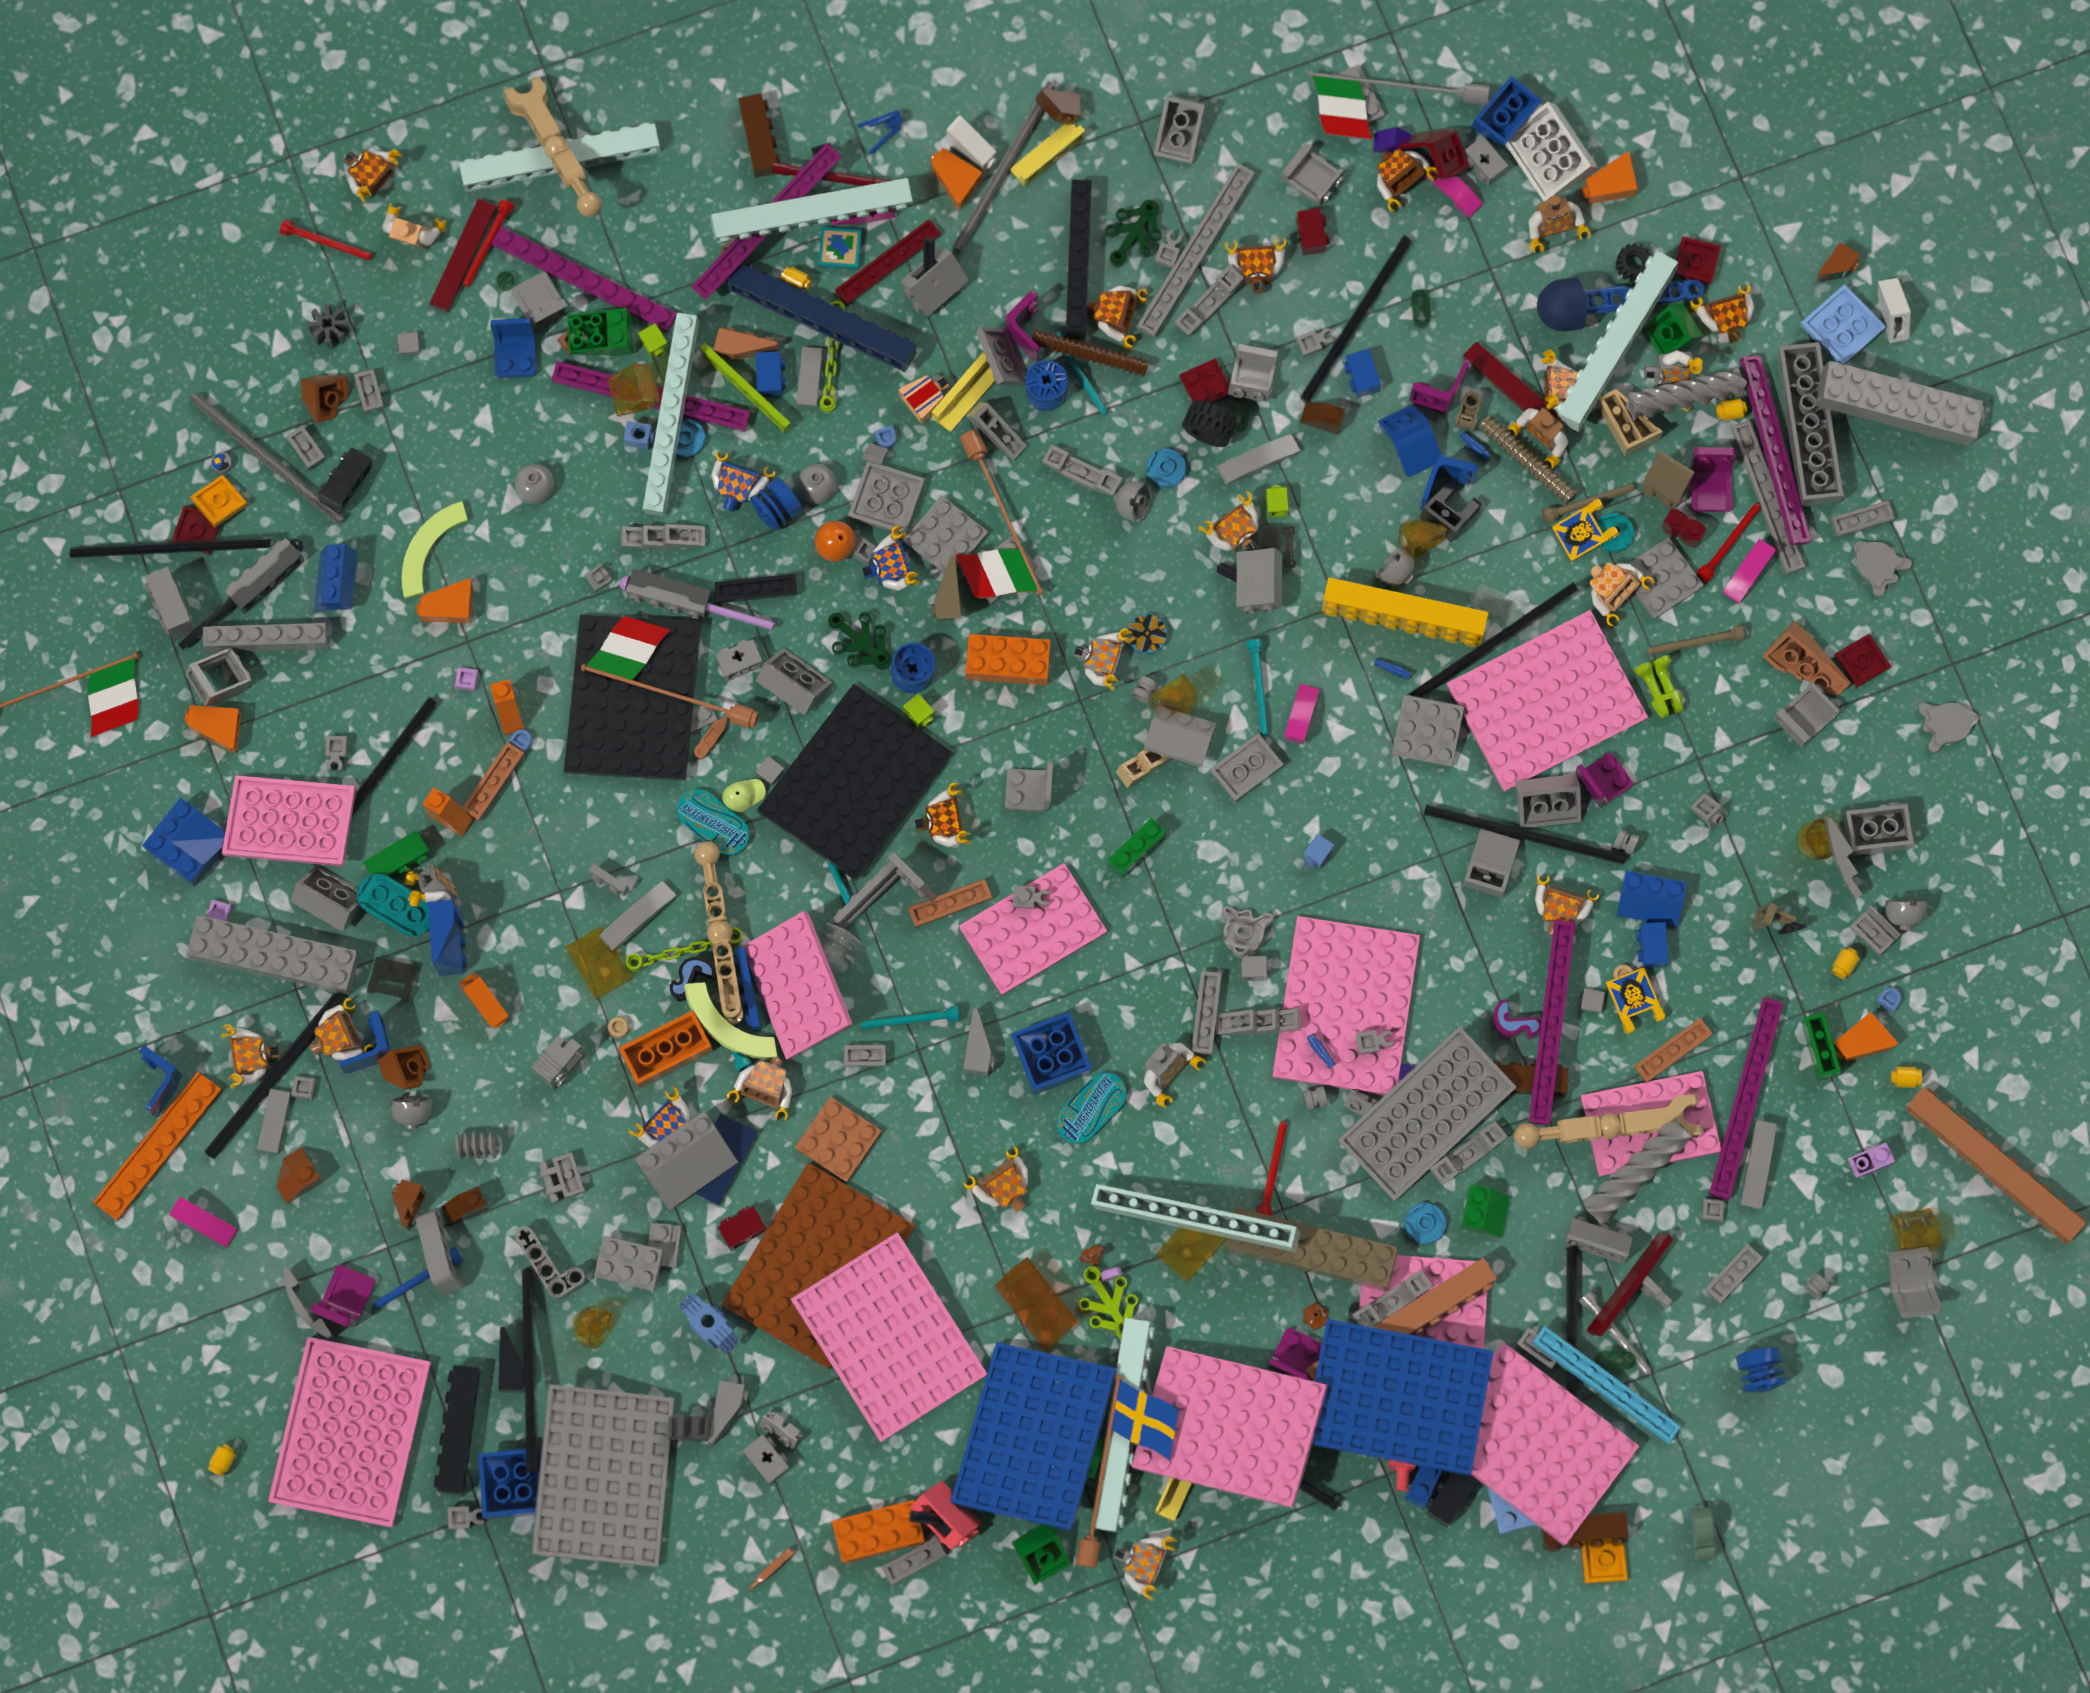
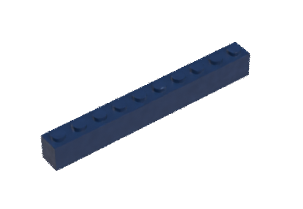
M741 263L728 280L730 292L905 373L917 354L916 344L911 339L897 336L895 332L884 330L876 323L867 322L857 314H850L837 305H830L820 297L815 298L803 289H796L785 281H778L768 273H761L755 270L751 265Z

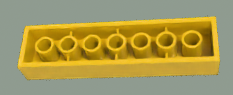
M1328 577L1321 611L1331 617H1337V615L1344 616L1349 621L1362 620L1372 626L1377 624L1385 625V628L1390 630L1399 628L1409 634L1421 633L1432 639L1437 637L1444 638L1445 641L1450 643L1463 642L1468 647L1480 646L1488 617V612L1330 577Z

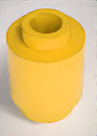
M786 267L780 278V281L787 282L791 287L805 291L809 289L812 282L809 280L810 275L794 267Z
M1740 398L1721 401L1719 404H1716L1718 420L1740 419L1747 413L1745 401L1742 402Z
M1849 947L1842 949L1832 965L1833 969L1831 972L1845 980L1847 976L1852 974L1860 960L1857 956L1858 952Z
M1896 1066L1895 1071H1891V1083H1895V1087L1904 1088L1921 1086L1922 1070L1916 1067Z
M225 1444L222 1447L217 1446L208 1463L210 1464L208 1470L223 1477L237 1456L233 1454L235 1449Z

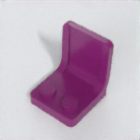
M1031 290L1005 316V329L1011 334L1014 342L1037 363L1040 361V348L1020 328L1029 317L1033 318L1039 311L1038 294Z
M1464 360L1454 386L1450 391L1443 392L1431 388L1427 383L1414 382L1409 401L1447 415L1465 380L1470 361Z
M1697 447L1694 449L1690 469L1694 471L1691 481V509L1693 512H1730L1732 510L1731 475L1735 459L1734 448Z
M1612 753L1604 755L1586 768L1582 764L1576 767L1577 777L1599 808H1602L1629 790L1633 785L1632 780Z
M338 1265L322 1300L319 1303H313L310 1311L346 1327L357 1326L375 1285V1279L344 1265Z
M1287 1328L1268 1366L1286 1375L1309 1380V1376L1305 1373L1306 1368L1318 1361L1322 1343L1292 1328Z

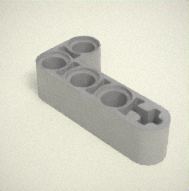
M434 1209L417 1216L416 1224L430 1279L434 1287L443 1296L462 1289L463 1282L459 1273L453 1267L442 1220L438 1211Z
M527 1226L517 1229L515 1233L516 1241L553 1299L563 1300L585 1285L586 1276L580 1268L573 1267L560 1275L533 1230ZM526 1233V1235H529L528 1238L532 1245L528 1246L522 1234ZM533 1251H542L541 1257L539 1259H532L531 1254ZM544 1268H552L553 1272L550 1276H542ZM573 1274H581L582 1277L578 1283L571 1282ZM556 1285L564 1287L561 1294L553 1293V1288Z

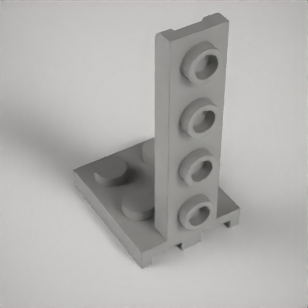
M893 852L888 857L890 862L884 865L873 879L868 880L864 888L859 893L854 894L850 902L844 908L839 909L832 920L841 929H846L899 876L923 900L927 897L933 902L937 896Z

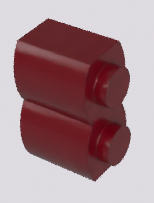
M1677 509L1669 511L1661 527L1668 535L1680 538L1685 545L1697 548L1706 531V527L1701 522L1689 519L1685 513Z

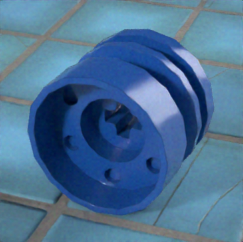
M1043 360L1033 364L1026 375V396L1029 403L1042 411H1052L1059 408L1065 402L1068 395L1067 374L1064 368L1051 360Z
M776 477L766 485L770 493L769 495L759 490L758 495L760 499L756 495L750 497V501L759 518L773 531H777L780 528L777 521L781 525L786 524L783 516L784 513L793 519L803 511L796 496L779 477Z
M907 643L896 650L891 667V678L894 685L906 693L924 691L933 679L935 659L932 652L920 643ZM916 669V672L909 673V670Z
M1779 1347L1749 1351L1735 1357L1738 1371L1749 1372L1748 1375L1740 1378L1741 1382H1751L1742 1387L1743 1392H1767L1787 1383L1786 1377L1776 1378V1376L1784 1373V1369H1774L1773 1367L1782 1361Z

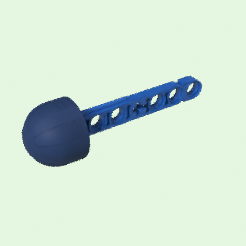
M1577 277L1558 279L1549 283L1540 292L1537 299V312L1542 322L1553 330H1581L1585 326L1586 315L1616 312L1620 304L1613 301V295L1619 294L1623 299L1621 304L1624 305L1629 289H1634V287L1618 286L1584 290L1581 281ZM1698 280L1669 283L1657 304L1674 303L1682 299L1684 301L1696 300L1704 293V286ZM1691 285L1698 287V295L1690 293L1689 287ZM1673 287L1677 288L1680 291V296H1672L1670 289ZM1594 297H1601L1603 305L1597 306L1594 303Z

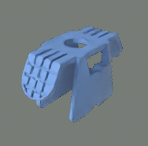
M694 1293L682 1300L679 1309L690 1318L687 1321L688 1326L708 1346L715 1349V1343L725 1353L732 1351L737 1346L738 1336L730 1328L726 1317H724L719 1309L708 1302L705 1304ZM705 1315H711L715 1320L714 1325L710 1328H706L701 1324V1319Z

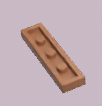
M506 742L462 809L480 822L525 755L524 752Z
M985 879L940 895L933 902L927 900L908 907V911L915 928L992 900V896Z
M1699 1018L1637 1063L1634 1069L1644 1082L1647 1083L1710 1038L1713 1033L1702 1019Z

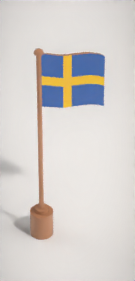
M1121 1375L1115 1376L1116 1385L1090 1534L1085 1536L1084 1539H1080L1076 1565L1097 1568L1101 1543L1097 1542V1538L1093 1536L1112 1430L1127 1440L1154 1450L1169 1461L1171 1460L1179 1411L1166 1401L1133 1388L1122 1381L1123 1377Z

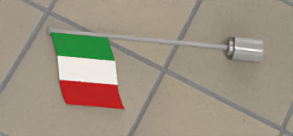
M1313 70L1308 73V76L1313 79L1317 92L1320 122L1325 135L1373 140L1367 124L1366 103L1360 82L1459 94V98L1463 99V103L1484 106L1487 105L1489 86L1465 83V86L1461 87L1460 90L1313 73Z

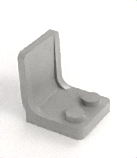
M546 272L526 280L511 290L525 318L531 319L533 330L568 313V305L565 299L561 300Z
M1053 762L1047 763L1046 770L1009 769L1007 771L1006 810L1046 813L1051 801Z
M1923 1247L1890 1252L1888 1255L1890 1290L1902 1318H1911L1942 1313V1305L1933 1284L1932 1253L1930 1249Z

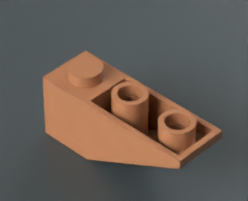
M726 327L725 329L719 328L713 351L722 359L737 361L755 357L756 353L777 352L779 347L778 342L773 338H759L753 333L745 332L743 334L733 328Z

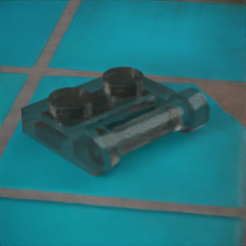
M1259 526V550L1275 548L1280 551L1279 534H1284L1286 559H1282V567H1296L1293 550L1295 527Z
M376 957L367 993L374 994L376 992L408 1001L417 966ZM378 980H383L405 986L401 990L377 985Z

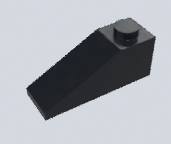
M500 1327L498 1390L500 1393H525L524 1366L505 1327Z

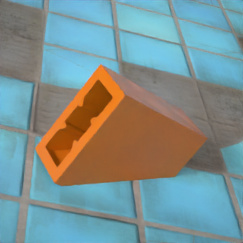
M942 147L939 152L936 151L930 160L932 171L956 208L961 210L982 181V172Z
M1629 152L1624 153L1586 179L1585 186H1582L1584 198L1588 199V204L1636 196L1637 185Z
M465 579L421 596V602L417 603L416 610L417 615H420L421 621L471 624L472 580Z
M510 679L490 684L504 734L508 735L517 730L524 729L515 691Z
M189 705V711L185 713V723H187L189 729L232 753H237L241 722L239 709Z
M434 787L422 804L428 817L462 837L473 822V818L451 797Z
M472 972L457 983L491 1028H498L506 1022L505 1018L509 1015L478 974Z
M1870 1012L1838 1038L1833 1045L1837 1059H1841L1845 1063L1893 1050L1898 1045V1042Z

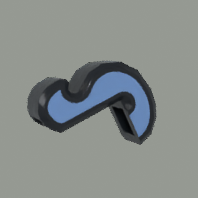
M699 957L685 959L678 971L680 981H671L670 992L674 1000L681 1002L687 1000L684 985L694 983L697 974L717 981V973L713 964Z

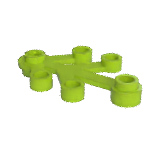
M1093 1266L1088 1267L1084 1271V1280L1094 1286L1104 1304L1092 1302L1088 1298H1082L1079 1301V1308L1082 1311L1092 1310L1111 1315L1115 1322L1105 1321L1099 1316H1093L1090 1319V1326L1093 1329L1103 1328L1115 1331L1116 1336L1122 1339L1123 1332H1121V1327L1124 1326L1125 1318L1132 1319L1134 1307L1138 1304V1298L1134 1294L1126 1297L1127 1307L1124 1317H1122L1118 1310L1123 1290L1127 1286L1126 1278L1120 1276L1115 1279V1291L1113 1299H1111L1100 1281L1099 1269ZM1089 1273H1095L1096 1278L1093 1280L1089 1279ZM1123 1280L1125 1285L1120 1287L1117 1285V1281ZM1131 1297L1136 1300L1132 1305L1128 1303V1299ZM1083 1301H1087L1089 1303V1306L1087 1308H1083L1081 1306V1303ZM1094 1319H1098L1100 1321V1324L1098 1326H1094L1092 1324V1321Z

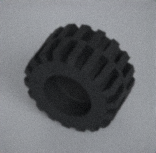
M1193 401L1182 422V427L1189 435L1200 442L1215 447H1226L1238 423L1228 411L1206 401Z

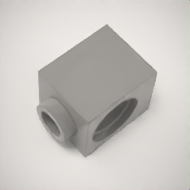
M1246 956L1241 958V981H1266L1267 975H1271V964L1266 962V956Z

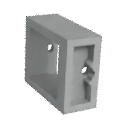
M231 647L189 664L185 673L205 707L247 690L252 681L250 673L244 669L240 657L237 653H234ZM225 663L237 684L215 692L203 671Z

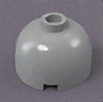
M529 464L521 468L516 474L514 482L515 491L520 500L526 504H543L554 494V477L543 465Z
M823 464L806 466L797 478L798 493L805 502L811 505L828 503L837 491L835 474L829 467Z
M1139 481L1125 483L1114 496L1118 513L1123 518L1132 522H1141L1146 517L1149 506H1146L1147 499L1151 500L1150 486Z
M1401 546L1400 549L1397 548L1384 561L1383 571L1379 568L1375 575L1376 578L1387 586H1399L1403 582L1408 584L1414 577L1412 574L1415 568L1414 559L1409 551Z
M1896 899L1885 900L1886 916L1892 924L1900 926V930H1913V926L1920 924L1926 917L1927 900L1902 899L1898 900V902H1896Z
M409 1096V1098L405 1099L403 1097L392 1098L391 1112L395 1121L406 1125V1129H417L418 1125L425 1123L432 1114V1098L430 1099V1097Z

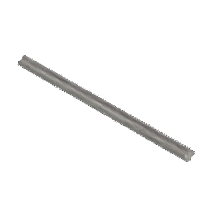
M1047 81L1043 88L1055 90L1056 86ZM1035 102L1033 108H1031L1032 110L1029 112L1030 114L1024 120L1025 122H1023L1024 124H1022L1011 143L1010 149L1004 155L1005 157H1003L994 176H992L991 182L985 188L986 190H984L975 209H973L972 215H970L962 232H960L959 238L954 242L955 244L952 247L959 253L963 252L974 228L976 229L979 220H981L980 218H982L985 210H987V205L989 206L992 197L994 198L998 187H1000L999 185H1001L1004 177H1006V172L1008 173L1011 164H1013L1017 154H1019L1018 152H1020L1019 150H1021L1024 142H1026L1025 139L1028 138L1031 129H1033L1037 119H1039L1038 117H1040L1039 115H1041L1043 108L1037 102Z
M196 392L193 396H190L189 400L192 404L211 417L210 419L224 428L223 430L227 431L236 441L244 445L253 455L261 459L260 461L274 470L273 472L287 481L286 483L300 492L305 499L307 498L309 502L313 503L316 508L326 514L335 524L340 525L345 520L344 515L342 516V514L320 503L319 495L314 490H310V487L304 484L301 479H297L294 473H291L288 468H284V465H280L281 462H278L275 457H271V454H267L264 448L260 447V445L258 446V443L254 442L251 437L249 438L247 434L245 435L238 426L236 427L234 423H230V420L225 415L223 416L214 406L210 405V403L208 404V401L204 400L201 395L199 396Z

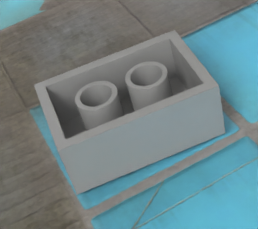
M165 567L146 575L147 583L144 585L152 599L153 607L160 618L159 621L167 637L171 635L173 640L176 641L188 636L196 628L169 568Z
M1907 804L1846 811L1843 816L1846 841L1854 851L1849 854V857L1910 850L1914 844Z

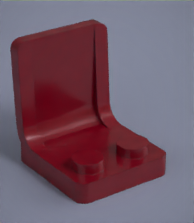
M1457 129L1419 132L1398 144L1399 149L1427 147L1431 152L1440 180L1449 179L1469 166Z

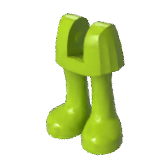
M1670 655L1660 657L1653 661L1652 664L1647 662L1634 668L1636 675L1643 678L1653 697L1651 706L1662 719L1669 716L1665 700L1669 699L1675 713L1683 711L1681 692L1675 690L1668 674V667L1672 663ZM1653 668L1656 674L1658 675L1659 680L1665 691V694L1663 695L1654 677Z

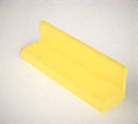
M1064 124L1011 167L1010 171L1026 187L1085 138V130L1081 125L1076 127L1074 124Z
M982 353L932 411V418L949 432L953 431L995 382L991 367L986 361L985 353Z
M1170 1478L1155 1513L1174 1522L1192 1483Z

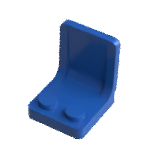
M531 319L491 320L490 326L495 345L496 377L499 379L534 377L536 375V348Z
M1409 405L1378 421L1380 429L1393 442L1403 471L1408 477L1437 463L1441 453L1428 419L1414 405Z
M1439 455L1438 461L1431 471L1420 510H1423L1428 503L1437 478L1446 477L1454 479L1463 485L1474 484L1478 465Z
M378 1010L370 1012L371 1018H368L370 1030H372L377 1040L375 1049L340 1061V1068L344 1074L378 1064V1059L391 1051L383 1017Z
M143 1045L139 1052L144 1063L153 1070L157 1067L166 1074L165 1080L146 1107L149 1113L157 1118L176 1091L178 1082L183 1075L176 1067Z

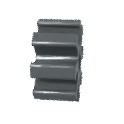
M324 304L325 316L320 315L317 309H313L311 315L314 321L318 322L307 321V327L317 345H320V342L326 337L324 340L326 347L333 349L332 337L335 336L343 344L346 338L344 333L340 331L350 332V326L340 307L332 315L333 311L330 304Z
M678 1415V1417L669 1416V1440L682 1442L687 1440L693 1442L709 1440L710 1418H700V1416L686 1417L685 1415Z

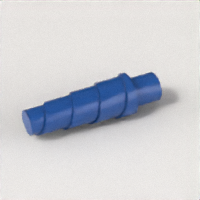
M1465 431L1460 434L1461 439L1466 442L1476 455L1482 457L1485 461L1491 458L1492 455L1481 443Z
M1377 658L1374 663L1375 666L1399 678L1403 677L1409 680L1412 673L1405 670V667Z
M1314 1034L1308 1036L1306 1039L1311 1044L1310 1047L1315 1053L1318 1054L1330 1069L1335 1066V1062L1326 1051L1320 1039H1317Z

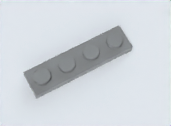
M1201 971L1191 1050L1193 1053L1212 1055L1222 973Z

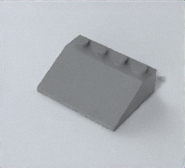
M701 1111L634 1158L669 1210L738 1163L705 1111Z

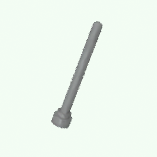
M1591 1290L1579 1302L1583 1307L1590 1308L1597 1316L1601 1308L1597 1304V1296ZM1612 1322L1608 1331L1645 1375H1650V1367Z

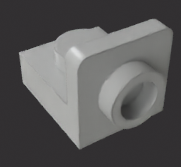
M1705 793L1690 807L1692 812L1706 821L1711 830L1720 825L1726 817L1722 806Z

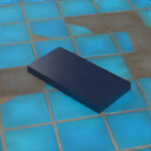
M720 1113L714 1126L738 1163L694 1193L717 1206L720 1205L758 1134L757 1131Z

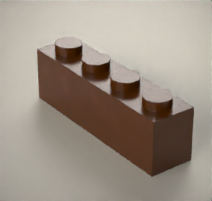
M762 93L740 97L738 100L755 178L773 175V162H781L779 154L775 155L774 148H777L775 136L770 134L773 125L771 117L767 118L766 112L769 111L767 99L763 100Z
M1493 1061L1516 1086L1510 1094L1532 1095L1536 1063H1531L1530 1066H1522V1063L1519 1062L1501 1065V1062ZM1557 1064L1553 1096H1566L1568 1092V1068H1563V1065Z
M1626 1512L1587 1515L1565 1546L1540 1528L1543 1550L1548 1549L1549 1552H1557L1561 1548L1578 1550L1583 1545H1591V1548H1600L1604 1546L1603 1544L1621 1546L1628 1542L1629 1539Z

